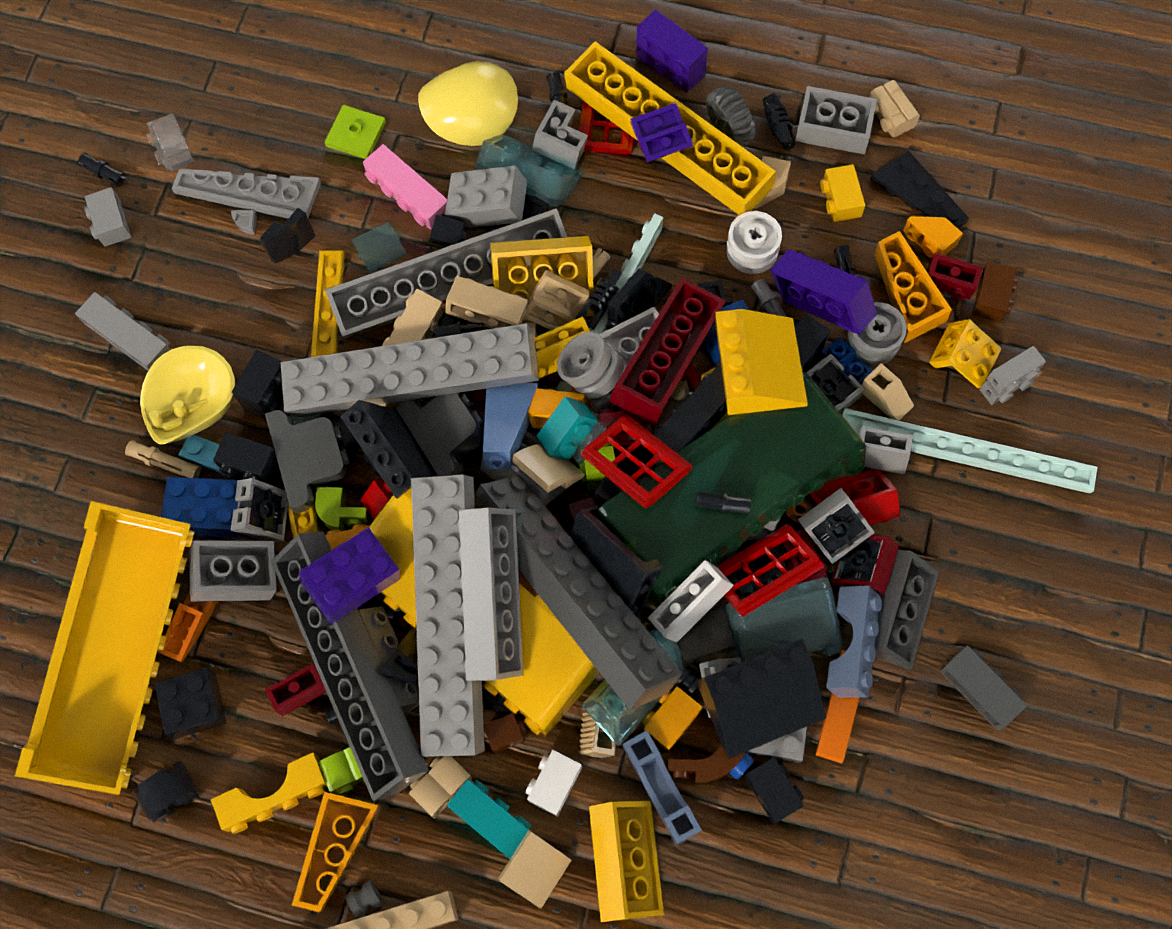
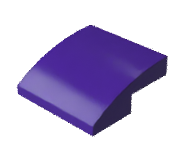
M676 103L630 120L647 163L693 146L686 124L682 121Z

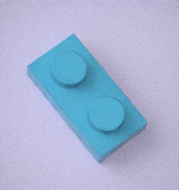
M196 435L186 439L178 454L182 459L225 475L219 471V467L213 461L219 444Z

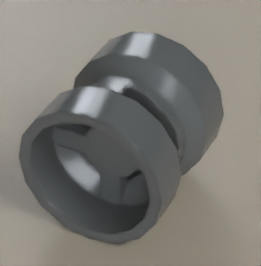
M371 880L363 883L361 891L352 890L345 894L346 901L357 919L365 916L370 909L369 907L377 909L383 905L382 898Z

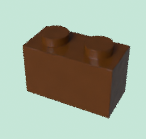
M987 261L981 273L972 310L973 315L1001 322L1005 314H1010L1014 301L1010 299L1011 292H1015L1018 284V278H1015L1017 268Z

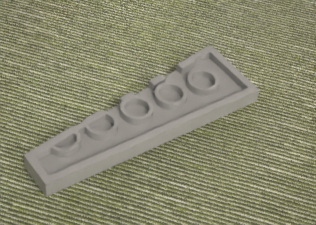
M179 169L172 190L175 194L247 210H255L256 212L283 218H289L299 208L309 218L321 182L317 177L290 176V178H282L272 174H267L266 177L255 176L254 173L235 175L224 171Z

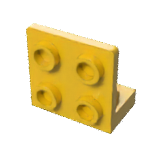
M970 319L951 322L946 328L929 363L934 368L953 366L976 388H981L1001 351V347Z

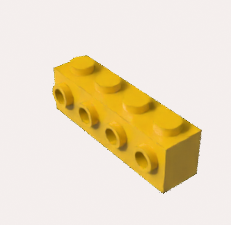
M583 317L534 338L539 379L557 371L560 353L568 342L582 333L590 332Z

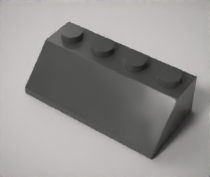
M897 551L885 594L877 593L881 598L882 607L878 612L879 633L875 637L874 645L876 659L912 670L939 575L936 569L912 551Z

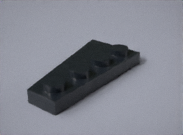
M909 150L871 175L870 180L876 184L878 182L887 188V192L903 199L906 202L905 205L912 210L917 209L924 214V217L946 218L958 229L969 220V217Z

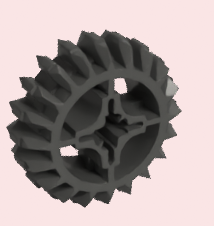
M727 85L716 88L706 97L709 120L715 128L742 147L748 145L755 138L756 129L754 128L755 123L752 120L753 115L750 114L749 107L745 104V100L741 98L740 93H737L734 88Z

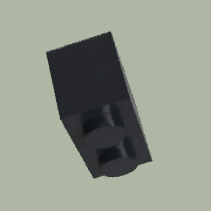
M775 757L744 776L773 825L804 806L802 800H804L802 792L797 785H791L787 778L789 772L782 761L777 762Z

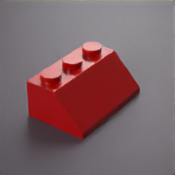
M871 469L806 488L809 502L813 508L841 488L869 525L888 522L893 518L900 517L897 489L879 469Z

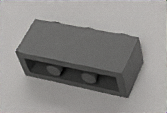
M967 645L939 672L999 731L1005 728L1027 705L1023 702V696L1003 681L1004 678L1001 673L994 668H990L983 661L984 658L981 653Z

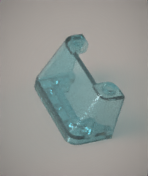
M828 578L796 584L743 617L738 614L730 603L725 606L723 612L735 657H741V662L803 638L809 653L818 651L819 653H824L825 656L840 653V648L844 646L832 588Z

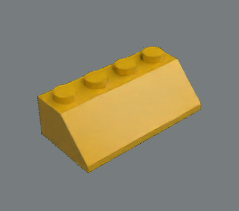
M651 801L608 802L589 806L601 922L664 915Z

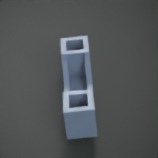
M870 586L840 587L837 613L852 624L853 639L848 650L838 659L831 661L829 665L826 688L838 698L868 697L869 688L873 684L871 671L872 662L876 658L874 645L875 637L879 633L877 620L878 612L882 607V601L880 596Z
M648 731L623 743L624 751L675 845L677 846L700 833L702 830L671 779Z

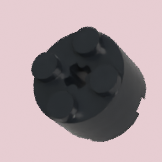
M182 761L172 764L174 770L168 772L164 768L144 780L137 786L138 789L132 791L148 820H152L153 823L158 820L163 821L175 814L174 807H179L183 804L186 806L200 797L197 793L199 789Z

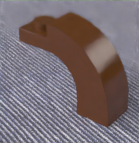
M720 744L718 750L705 759H668L667 771L668 773H673V778L681 779L690 778V774H695L694 785L708 784L729 774L745 753L727 759L722 744Z

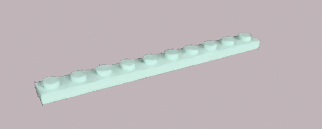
M654 213L651 221L647 220L645 222L641 240L635 241L630 260L626 259L621 268L622 275L615 285L621 289L627 283V280L639 268H642L663 228L662 216ZM608 308L594 330L589 328L590 332L599 335L607 331ZM561 380L556 391L570 392L572 386Z
M845 408L843 411L838 435L859 439L861 426L912 435L911 452L1090 494L1094 491L1097 474L1096 466Z

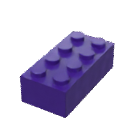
M790 249L770 269L782 302L860 335L877 315L869 283L861 276L856 277L841 268H834L821 260H814L807 257L804 253H797Z

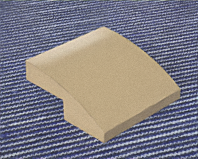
M545 270L528 299L524 318L547 329H556L576 320L578 311L589 297V290Z
M542 444L532 445L513 454L512 462L547 493L560 485L567 488L584 477V473L570 461L550 456Z
M528 830L498 877V880L528 901L542 908L570 864L571 859Z

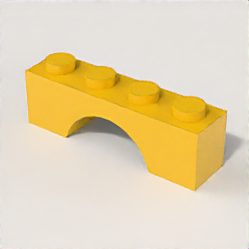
M310 753L287 764V775L283 785L276 793L269 797L254 799L244 790L234 788L211 799L221 830L232 832V834L239 833L247 829V824L254 820L258 822L265 821L273 817V812L280 808L288 810L299 804L298 800L306 796L311 799L325 792L324 788L328 786L318 764L321 761L319 756L315 753Z

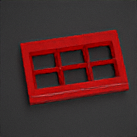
M583 101L579 132L588 135L584 150L632 154L634 138L622 129L620 144L608 143L610 127H620L610 122L608 118H606V122L593 121L595 109ZM592 126L605 127L603 142L590 141Z
M627 414L619 418L581 452V456L645 509L648 506H652L692 469V465ZM623 430L637 440L627 449L613 439ZM608 442L622 452L612 462L599 452ZM641 444L656 455L646 464L631 454ZM626 457L641 467L631 477L616 466ZM660 459L674 469L665 479H662L650 469ZM645 472L659 482L650 492L635 481Z
M786 524L716 567L726 577L741 568L749 575L736 583L724 595L738 614L743 617L824 568V564L797 532ZM789 540L795 548L777 559L771 550ZM800 552L807 561L788 571L782 563ZM764 554H767L773 561L756 572H753L748 566L749 563ZM777 566L784 575L764 586L758 577ZM754 581L759 590L741 600L735 591Z

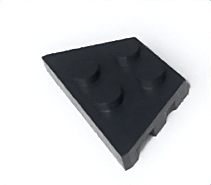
M639 268L608 303L607 330L655 307L671 289L672 284Z
M412 626L380 669L379 675L419 686L417 626L415 628Z

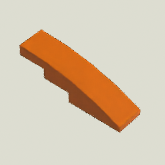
M189 591L184 604L179 603L165 634L167 637L163 652H158L183 662L219 601H190Z
M842 650L839 657H841L846 651ZM830 691L828 705L825 709L826 719L822 722L816 756L843 763L859 697L838 698Z

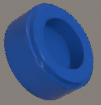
M746 753L729 774L735 779H739L754 762V758Z

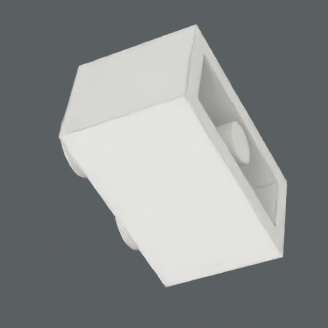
M552 750L550 755L545 754L538 767L542 771L537 780L534 778L531 780L526 794L529 795L527 800L530 803L558 817L582 769V765Z

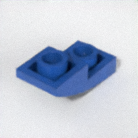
M837 338L821 351L823 358L832 354L845 368L843 372L847 376L852 375L860 385L873 371L857 358L856 351L841 338Z

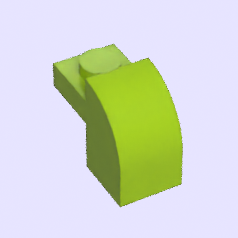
M317 487L316 512L327 528L344 531V524L351 528L358 524L370 525V513L366 508L346 507L347 495L343 488Z

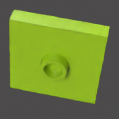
M342 105L324 143L326 147L367 159L379 139L386 120L384 117Z

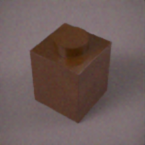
M513 713L484 724V730L494 754L525 742L522 735L527 732L521 718L516 720Z

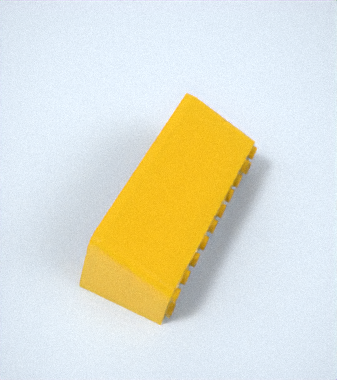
M410 488L398 499L393 495L369 528L400 570L399 581L381 592L386 597L383 601L394 611L397 608L405 613L403 618L415 628L416 599L412 490ZM519 583L524 675L499 680H483L485 681L483 687L493 696L499 693L506 700L503 704L514 714L519 710L526 718L524 720L526 726L536 735L542 732L547 736L600 672L539 595L534 597Z
M93 501L90 502L83 527L86 529L84 541L29 740L22 748L15 773L16 777L117 795L120 794L121 788L127 789L132 769L126 767L129 757L135 758L139 742L133 740L136 730L142 731L146 715L141 714L143 703L149 704L153 688H148L150 677L156 678L160 662L155 661L157 651L163 652L167 636L161 634L164 624L170 625L173 610L168 608L171 598L177 599L180 584L175 583L177 574L183 573L187 558L182 557L184 548H190L194 531L189 530L191 524Z

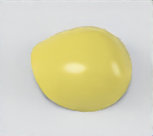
M474 61L450 69L433 78L421 88L418 102L425 122L438 136L460 145L479 146L496 140L508 129L517 111L518 94L515 82L507 70L490 62Z
M182 346L164 353L153 363L142 385L140 406L147 430L155 442L167 444L188 438L213 425L230 408L233 399L232 390L235 387V377L231 366L223 356L203 346Z

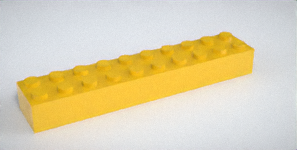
M596 41L564 72L568 90L636 140L637 138L630 122L632 118L676 103L682 121L686 124L693 146L662 157V159L738 215L752 211L775 186L776 171Z

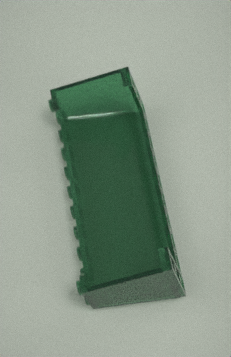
M802 370L808 406L731 415L677 453L692 465V469L652 506H648L645 509L626 492L622 491L598 510L597 519L644 563L657 559L663 565L648 597V600L656 609L705 560L716 565L722 556L729 551L737 550L744 540L759 534L765 525L771 521H777L791 506L799 505L805 496L812 491L820 490L825 482L833 476L837 477L841 473L846 477L857 476L864 469L865 442L804 370ZM664 462L652 471L662 479H665L674 469ZM649 474L636 481L648 492L659 484ZM704 491L717 494L727 492V495L751 498L749 515L724 511V514H722L720 510L697 507L695 504L697 492Z

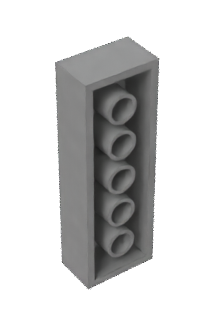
M479 508L459 510L457 526L460 532L459 557L461 559L462 571L460 584L463 593L461 611L464 616L463 642L465 644L466 659L464 661V670L466 672L467 681L499 680L523 676L515 509Z

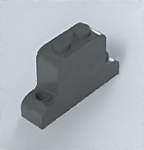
M465 392L461 395L459 393L439 395L426 405L421 401L416 403L413 400H406L396 407V410L438 476L465 475L464 465L461 462L462 459L484 441L483 424L485 419L477 410L474 411L471 406L474 403Z
M276 410L265 413L290 509L295 514L307 511L311 508L313 500H315L314 488L342 480L347 474L346 465L350 464L346 449H341L339 442L343 440L341 429L339 426L334 427L331 421L325 417L295 425L292 416H286L282 411Z

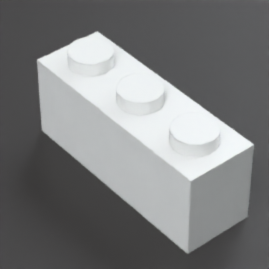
M705 560L648 619L665 638L678 642L734 585L715 565Z

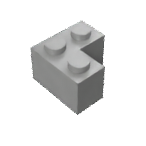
M554 100L536 131L532 151L575 169L583 154L588 135L571 128L575 109Z

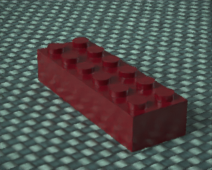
M681 278L615 384L610 402L655 426L716 323L715 312L722 311L726 300Z

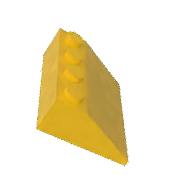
M589 236L490 243L493 287L500 291L516 294L528 300L545 270L589 290V296L593 292L592 244ZM589 308L586 316H594V311Z
M745 309L715 312L728 415L808 406L793 318Z

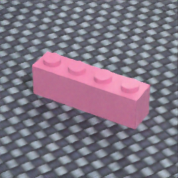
M384 144L363 161L366 170L364 174L367 179L373 184L375 182L379 184L387 197L395 198L403 211L411 212L419 225H426L432 230L436 214L446 217L447 199Z

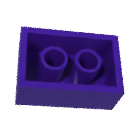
M656 9L637 26L636 55L642 62H647L659 75H664L676 88L688 93L705 77L708 53L706 46Z
M368 527L300 570L299 577L300 582L331 625L399 581L400 570Z

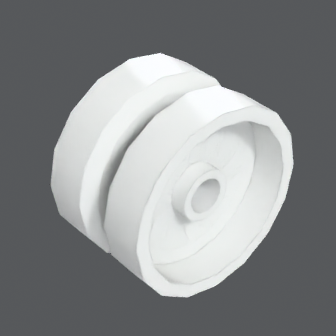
M760 211L745 212L737 216L731 223L726 246L727 258L732 266L748 274L762 273L773 266L777 260L782 240L781 227L776 219Z

